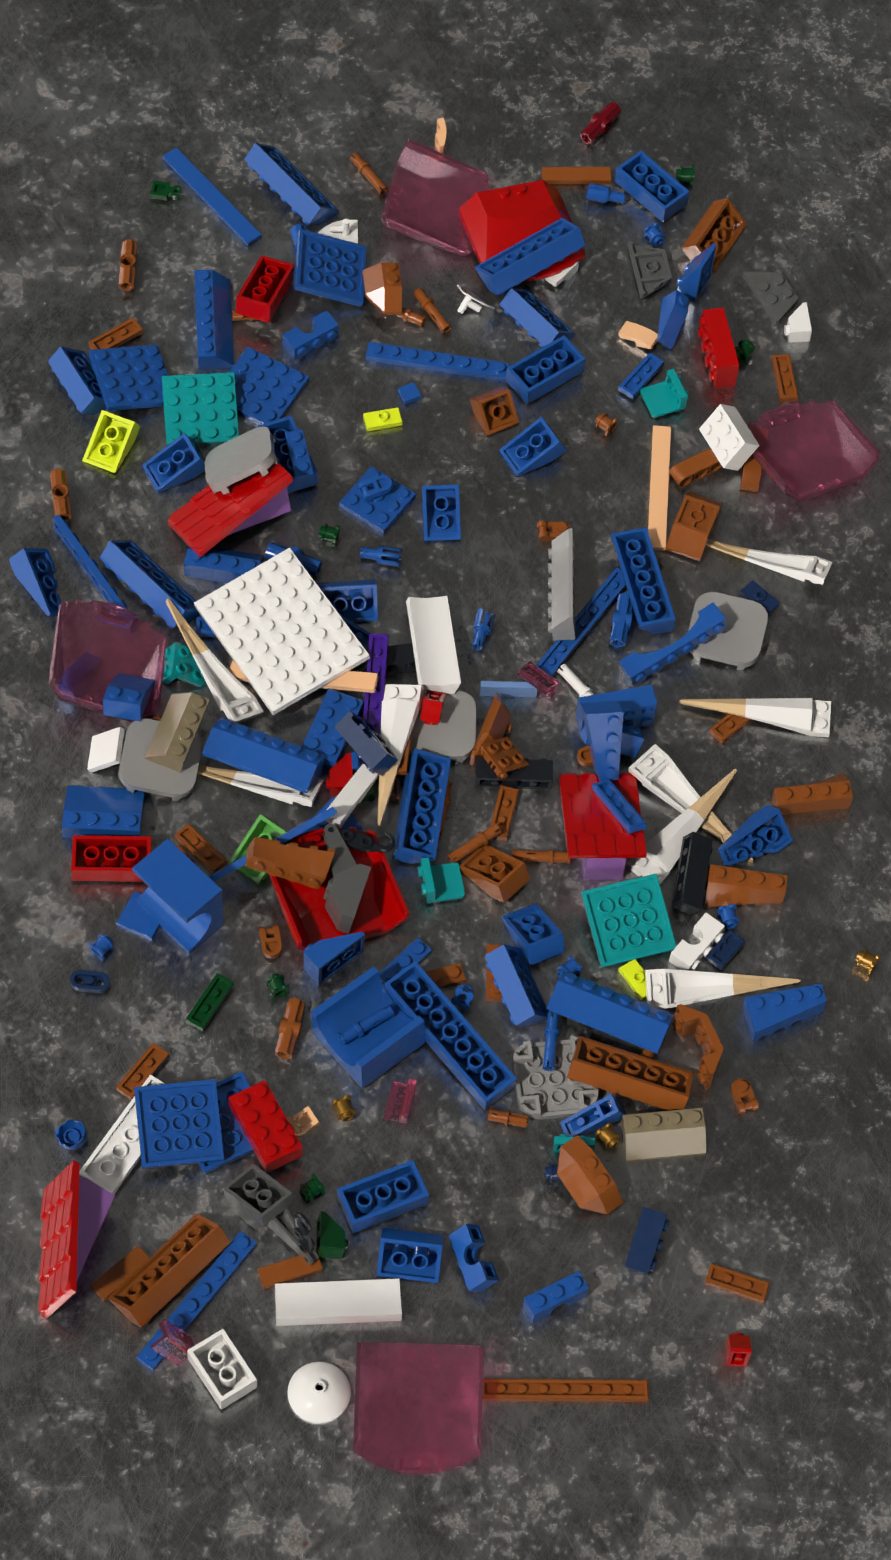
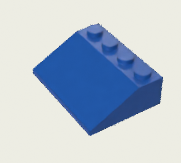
M68 785L62 819L63 838L73 839V835L141 836L145 792L134 790V793L127 791V788Z

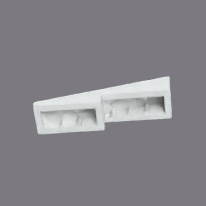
M362 764L327 808L335 807L338 813L324 821L334 824L341 829L356 805L361 803L379 774L376 772L374 774L371 773L366 765Z

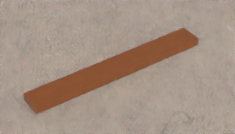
M480 1378V1401L648 1402V1380Z

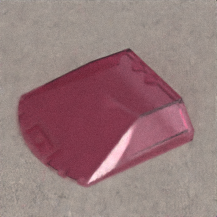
M408 139L394 167L380 222L383 226L406 236L465 257L474 250L459 218V208L476 192L492 190L489 188V178L486 173Z
M809 400V403L799 404V401L784 404L760 414L759 419L748 423L749 430L760 445L752 455L784 495L798 502L862 480L879 460V450L833 400H826V403H815V400Z
M76 600L71 603H67V601L61 602L56 622L48 685L60 701L103 714V697L108 685L118 673L154 679L155 685L142 719L156 717L160 711L166 636L162 632L158 633L151 627L152 623L149 621L145 623L137 618L136 613L111 603L92 600V602H83L82 600ZM119 718V719H122V720H125V721H128V722H133V721H134V720Z
M357 1342L353 1451L375 1465L408 1474L443 1472L460 1467L481 1455L484 1346Z

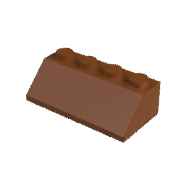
M729 198L713 201L681 249L692 261L710 245L716 244L712 271H715L747 223Z

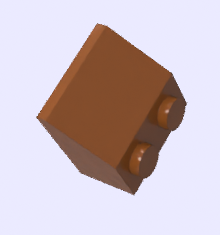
M499 387L470 399L474 415L486 435L520 423L510 389Z

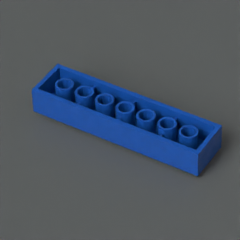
M416 961L384 983V988L388 995L405 1015L413 1020L420 1016L424 1020L426 1043L484 1110L516 1087L517 1078Z

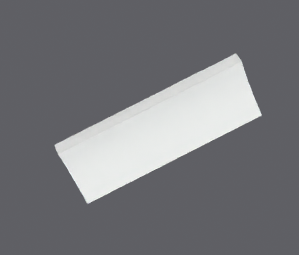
M448 596L433 598L408 597L406 604L418 685H422L424 690L454 694L461 684Z
M400 1279L275 1284L276 1326L402 1320Z

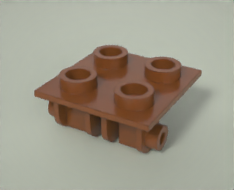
M509 737L479 745L481 747V756L484 757L488 765H491L490 768L494 769L498 778L505 779L508 776L507 772L529 766V763Z

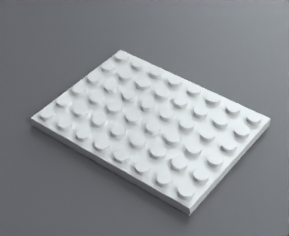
M290 548L194 602L195 608L273 715L370 659L368 652Z

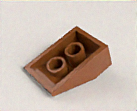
M482 845L459 865L460 871L490 897L503 903L530 880L525 862L489 845Z

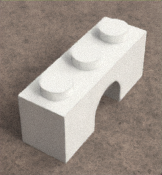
M705 913L695 924L692 935L700 940V943L692 945L682 939L671 952L669 962L680 970L696 971L701 964L700 960L704 956L706 957L713 949L712 946L715 943L718 944L724 937L723 931L725 926L708 913Z

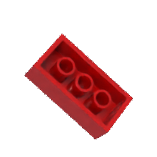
M261 255L237 295L236 314L269 323L293 282L295 264Z
M724 307L703 310L702 317L699 318L700 328L697 329V335L702 340L701 350L706 355L705 365L710 370L709 380L713 382L714 388L735 386L739 361Z
M73 835L72 881L143 882L133 872L132 868L152 852L151 836Z
M265 1080L229 1097V1108L265 1173H269L303 1156V1146Z

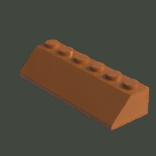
M579 1036L567 1078L654 1107L672 1111L685 1108L694 1073Z
M195 1214L123 1282L108 1299L129 1321L142 1327L159 1310L163 1309L185 1285L192 1281L204 1267L208 1266L230 1244V1241L218 1224L199 1214Z

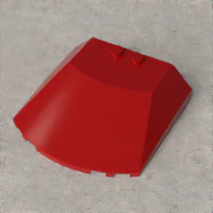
M544 180L476 192L459 208V218L480 264L561 218L573 224L558 189ZM583 247L578 252L571 253L564 260L557 261L548 269L541 270L534 277L527 278L524 281L543 279L561 273L562 269L573 266L575 262L585 257Z
M355 827L349 828L351 830L369 835L377 843H379L375 832L370 830H367V832L356 830ZM324 828L298 835L287 844L298 843V847L310 848V845L318 846V850L326 851L323 836ZM348 847L356 864L371 867L349 934L363 932L365 939L387 934L407 920L409 916V910L384 853H365ZM329 871L319 889L269 874L298 949L305 950L308 945L315 944L319 940L348 935L337 930L325 909L327 900L323 898L328 882L331 880Z

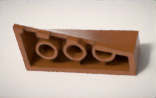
M841 773L809 785L774 788L772 804L773 807L780 810L782 815L850 808L853 794L850 780Z
M254 837L247 848L245 867L319 889L326 879L335 849L328 848L327 851L318 850V846L310 845V848L298 847V843L283 845L277 840Z
M710 864L704 909L731 904L747 906L748 904H781L786 894L788 876Z

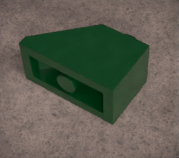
M320 1211L316 1221V1253L321 1258L341 1260L343 1253L347 1252L348 1239H345V1230L325 1211Z

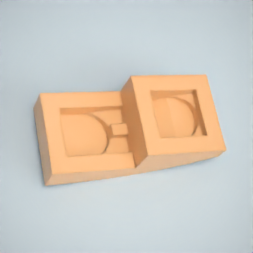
M444 118L437 119L435 146L439 157H443L446 148L447 132Z
M626 321L618 332L619 338L635 341L637 347L652 349L658 339L656 332Z
M309 1106L293 1117H287L297 1138L320 1125V1122Z

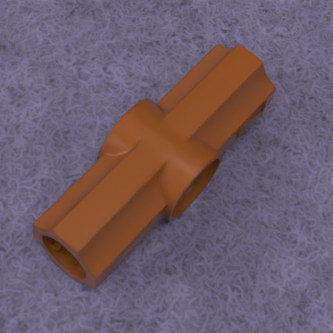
M126 239V241L122 242L119 288L123 291L134 289L137 242H134L132 239Z
M57 468L50 472L55 516L60 515L63 520L68 522L72 520L66 471Z
M298 998L288 1000L284 1018L280 1022L279 1039L275 1055L282 1059L292 1058L296 1039H299L305 1002Z

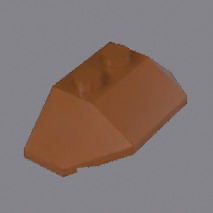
M381 262L364 269L362 275L365 297L378 307L383 314L402 315V283L399 263Z
M498 693L494 696L471 753V765L476 764V758L482 757L480 744L504 738L512 730L513 723H510L511 714Z
M578 1135L560 1147L557 1176L579 1208L607 1215L624 1203L616 1183L594 1151Z

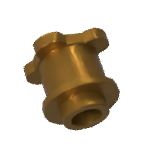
M865 949L864 952L860 950L855 961L858 962V967L860 965L869 970L867 974L870 975L879 960L880 954L874 956L867 952L868 949Z
M350 1095L332 1101V1108L338 1114L337 1119L343 1122L352 1120L356 1114V1110L351 1106Z
M611 1122L595 1133V1139L601 1140L604 1143L605 1149H614L620 1143L621 1135L615 1133Z

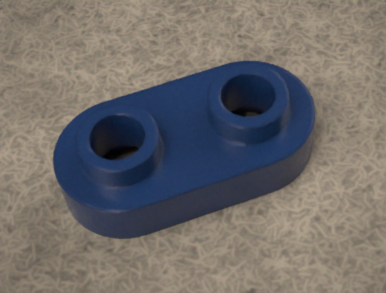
M77 970L70 977L71 987L76 991L104 993L110 988V978L103 972ZM84 981L83 984H78L77 982ZM98 983L104 984L103 986H97Z

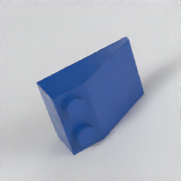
M714 243L697 255L690 264L686 265L683 276L680 275L676 282L677 290L695 302L711 278L717 246Z
M541 416L499 449V451L519 477L554 461L567 449Z
M184 433L145 462L142 467L159 493L202 474L205 471V457L196 442Z
M459 485L422 486L424 541L461 540Z
M118 673L108 685L103 697V715L141 722L155 685V680Z
M537 903L502 916V920L515 945L521 949L529 965L539 963L565 952L563 933Z
M357 932L319 940L315 944L308 945L304 950L303 969L319 986L364 952L365 934Z

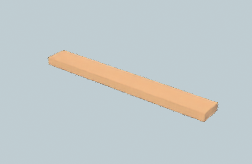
M653 425L648 534L653 549L665 551L671 427Z
M232 661L229 670L238 681L249 682L236 663ZM348 671L321 688L375 693L378 673Z

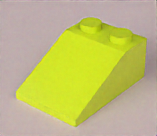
M102 410L82 461L116 473L133 446L140 425L134 421Z

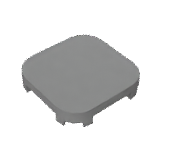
M267 427L252 429L217 446L208 453L205 458L206 481L214 494L222 491L223 495L230 493L229 485L260 471L262 476H265L269 473L267 469L272 464L278 463L274 451L276 440Z
M707 592L699 596L694 605L688 631L699 617L698 611L713 602L726 618L727 627L720 634L711 636L707 642L695 646L690 652L694 656L693 659L700 661L701 658L727 663L737 666V670H744V668L756 664L759 659L768 621L766 609L760 603L753 600L718 592Z
M423 690L422 705L427 690ZM456 690L454 694L446 693L439 724L427 725L424 721H420L421 705L413 726L411 753L414 749H419L451 758V760H455V764L463 763V760L471 756L476 741V704L471 695Z
M141 719V722L134 721L129 725L126 732L118 770V779L127 788V791L134 793V790L172 797V801H179V799L187 797L194 788L202 750V740L199 734H196L180 773L145 759L160 721L152 719Z
M570 1036L568 1040H557L554 1071H551V1067H549V1071L543 1070L545 1042L531 1043V1040L524 1041L516 1049L513 1055L512 1067L513 1074L517 1078L515 1087L517 1102L525 1116L538 1120L570 1117L597 1102V1088L567 1078L578 1037Z

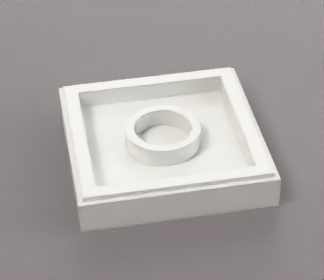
M118 727L92 736L87 770L95 772L120 763L125 729Z

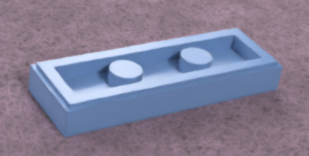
M481 681L480 696L494 697L498 693L501 697L536 698L537 682Z

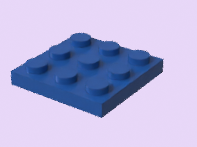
M371 466L339 502V507L384 534L415 499L416 493L390 478L392 480V488L389 493L365 502L362 497L363 493L358 489V483L379 475H385Z

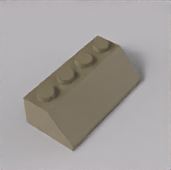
M192 692L171 694L145 759L181 773L210 699Z
M703 1108L622 1115L620 1126L626 1162L706 1155V1126Z

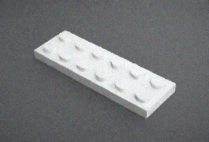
M150 1074L142 1086L165 1083ZM135 1096L79 1171V1175L113 1194L116 1193L141 1158Z

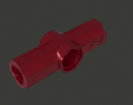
M609 103L600 113L596 112L592 116L589 124L580 133L583 143L587 145L592 144L602 133L606 134L612 122L621 114V108L617 103Z

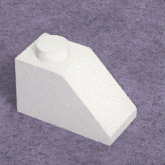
M807 302L802 303L788 318L787 325H784V334L788 336L789 343L810 342L812 328Z

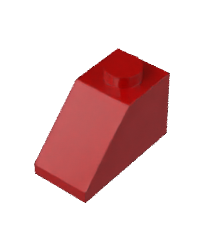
M427 690L423 699L420 721H424L427 725L439 724L446 693Z
M347 753L329 770V778H326V790L330 789V797L338 796L353 777L351 753Z
M739 1332L728 1334L726 1340V1365L747 1367L752 1353L750 1337Z

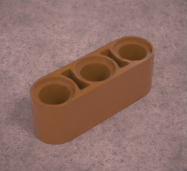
M709 448L677 463L670 469L669 473L679 487H684L717 471L722 465L712 449Z

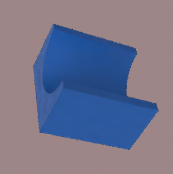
M166 839L132 868L133 872L148 886L135 901L188 954L192 953L224 925L222 889L169 839Z
M374 966L311 1011L312 1034L362 1089L425 1044L424 1020L420 1016L413 1020L397 1007L385 990L379 976V971ZM386 1005L392 1008L394 1012L393 1017L363 1033L362 1037H356L345 1045L339 1041L337 1034L350 1028L354 1022L362 1021Z

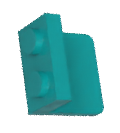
M674 369L667 370L664 382L640 389V394L653 418L686 409L689 394L687 389H684L682 386L680 375H677Z
M175 642L163 651L160 683L168 685L177 678L198 687L204 686L205 679L188 646Z
M429 857L421 858V864L417 866L419 878H422L423 881L421 883L422 895L426 896L427 904L464 898L465 891L458 863L430 866Z

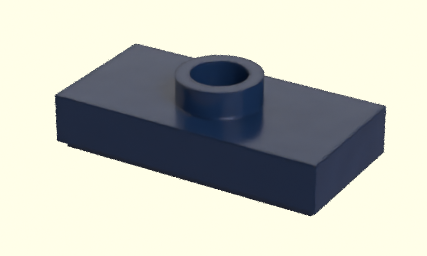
M753 580L740 591V595L745 599L760 603L766 609L768 616L780 605L776 598Z
M730 929L706 956V960L722 970L744 946L746 941Z

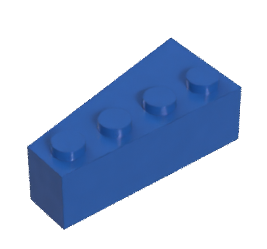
M618 701L581 703L594 771L600 781L607 779L618 780L624 712Z
M822 983L745 997L742 1008L752 1043L765 1035L773 1034L776 1030L789 1027L792 1023L799 1020L802 1021L824 1011L827 1000Z

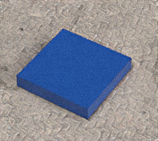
M134 891L117 920L116 926L152 941L160 925L135 901L141 894Z

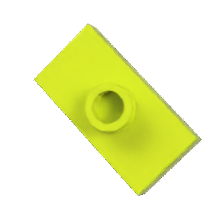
M399 408L363 413L367 431L402 426Z
M636 959L631 960L621 966L618 971L642 1001L647 998L645 971Z

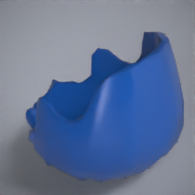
M69 1119L55 1130V1136L59 1140V1145L67 1150L80 1149L88 1139L87 1129L80 1120Z

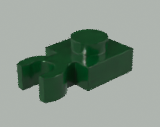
M153 180L150 198L167 201V198L171 197L173 200H180V194L176 193H181L182 189L181 186L170 187L168 182Z

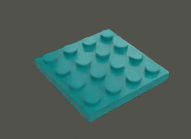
M234 372L162 376L166 446L184 433L191 437L197 445L223 444L239 436Z
M657 873L581 892L601 968L673 951L676 948Z

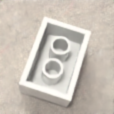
M720 404L699 429L722 467L738 471L760 446L734 406Z
M224 1329L187 1350L189 1362L221 1410L257 1388V1379Z

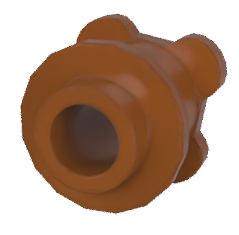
M607 413L599 414L595 419V427L605 431L604 436L608 437L616 429L618 419H611Z

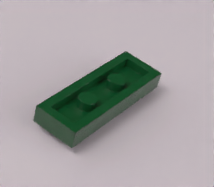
M216 973L187 1016L186 1023L203 1032L233 988L234 981Z

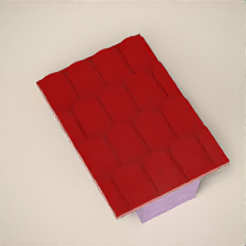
M277 463L272 464L267 469L269 473L265 476H262L260 471L229 485L230 493L224 495L222 491L214 494L210 486H207L190 498V502L171 514L168 519V525L201 557L226 536L291 511L287 486L293 482L292 475Z
M567 773L559 775L568 859H583L584 880L623 879L626 858H646L647 856L643 830L631 834L625 830L592 790V784L600 782L596 774L585 773L575 775ZM631 773L619 774L618 780H610L641 816L636 777Z
M74 1160L43 1191L40 1219L43 1222L40 1239L42 1254L38 1282L41 1283L38 1311L40 1316L45 1319L76 1293L77 1279L115 1196L113 1193L80 1176V1163Z

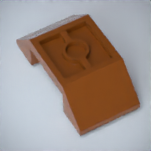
M689 491L685 495L673 523L665 550L700 561L716 518L718 519L724 502Z
M679 1004L677 1005L672 1022L675 1033H679L681 1039L695 1034L696 1042L702 1046L704 1056H702L697 1078L699 1083L703 1084L705 1089L708 1090L720 1065L724 1047L707 1014Z

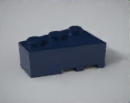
M349 711L334 726L355 750L357 755L367 764L366 767L371 773L374 774L376 772L383 776L398 761L372 723Z
M643 1207L624 1266L625 1268L646 1275L649 1274V1271L654 1272L657 1262L654 1256L656 1251L660 1252L663 1240L660 1237L662 1231H667L670 1220H667V1214Z

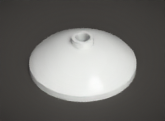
M312 1362L302 1366L294 1373L288 1385V1401L292 1410L298 1417L313 1424H325L339 1418L347 1409L351 1398V1387L346 1375L335 1365L326 1362ZM321 1385L323 1389L318 1391L316 1386Z

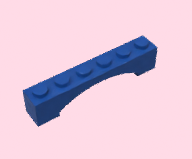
M713 602L698 611L699 617L693 627L675 643L650 653L636 654L634 651L619 661L620 668L631 684L643 682L650 674L659 672L666 664L675 662L682 654L691 652L698 644H703L714 634L723 632L727 627L726 618Z

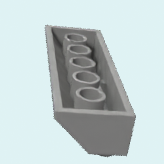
M569 528L553 539L552 548H548V558L552 559V563H548V572L552 574V577L548 578V587L552 589V592H548V602L552 603V607H548V617L552 618V622H548V633H552L553 641L575 640V547L573 528Z

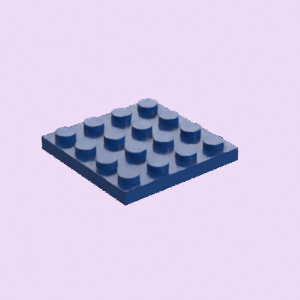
M300 229L297 240L294 290L361 307L364 299L362 271L365 269L366 246Z
M158 345L89 350L88 355L107 411L164 407L162 376H168Z
M248 346L229 371L234 372L237 414L259 425L283 418L309 382L308 375Z
M243 1071L216 1083L224 1161L198 1163L204 1175L254 1152L229 1108V1097L250 1087Z
M216 1079L134 1087L142 1169L224 1161Z

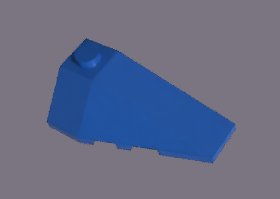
M23 548L10 557L9 561L15 576L46 615L62 616L60 596L56 593L55 588L58 586V583L53 576L55 565L49 550Z
M766 805L751 815L718 848L724 864L728 866L746 861L748 858L760 857L769 852L780 851L793 842V839L780 810Z

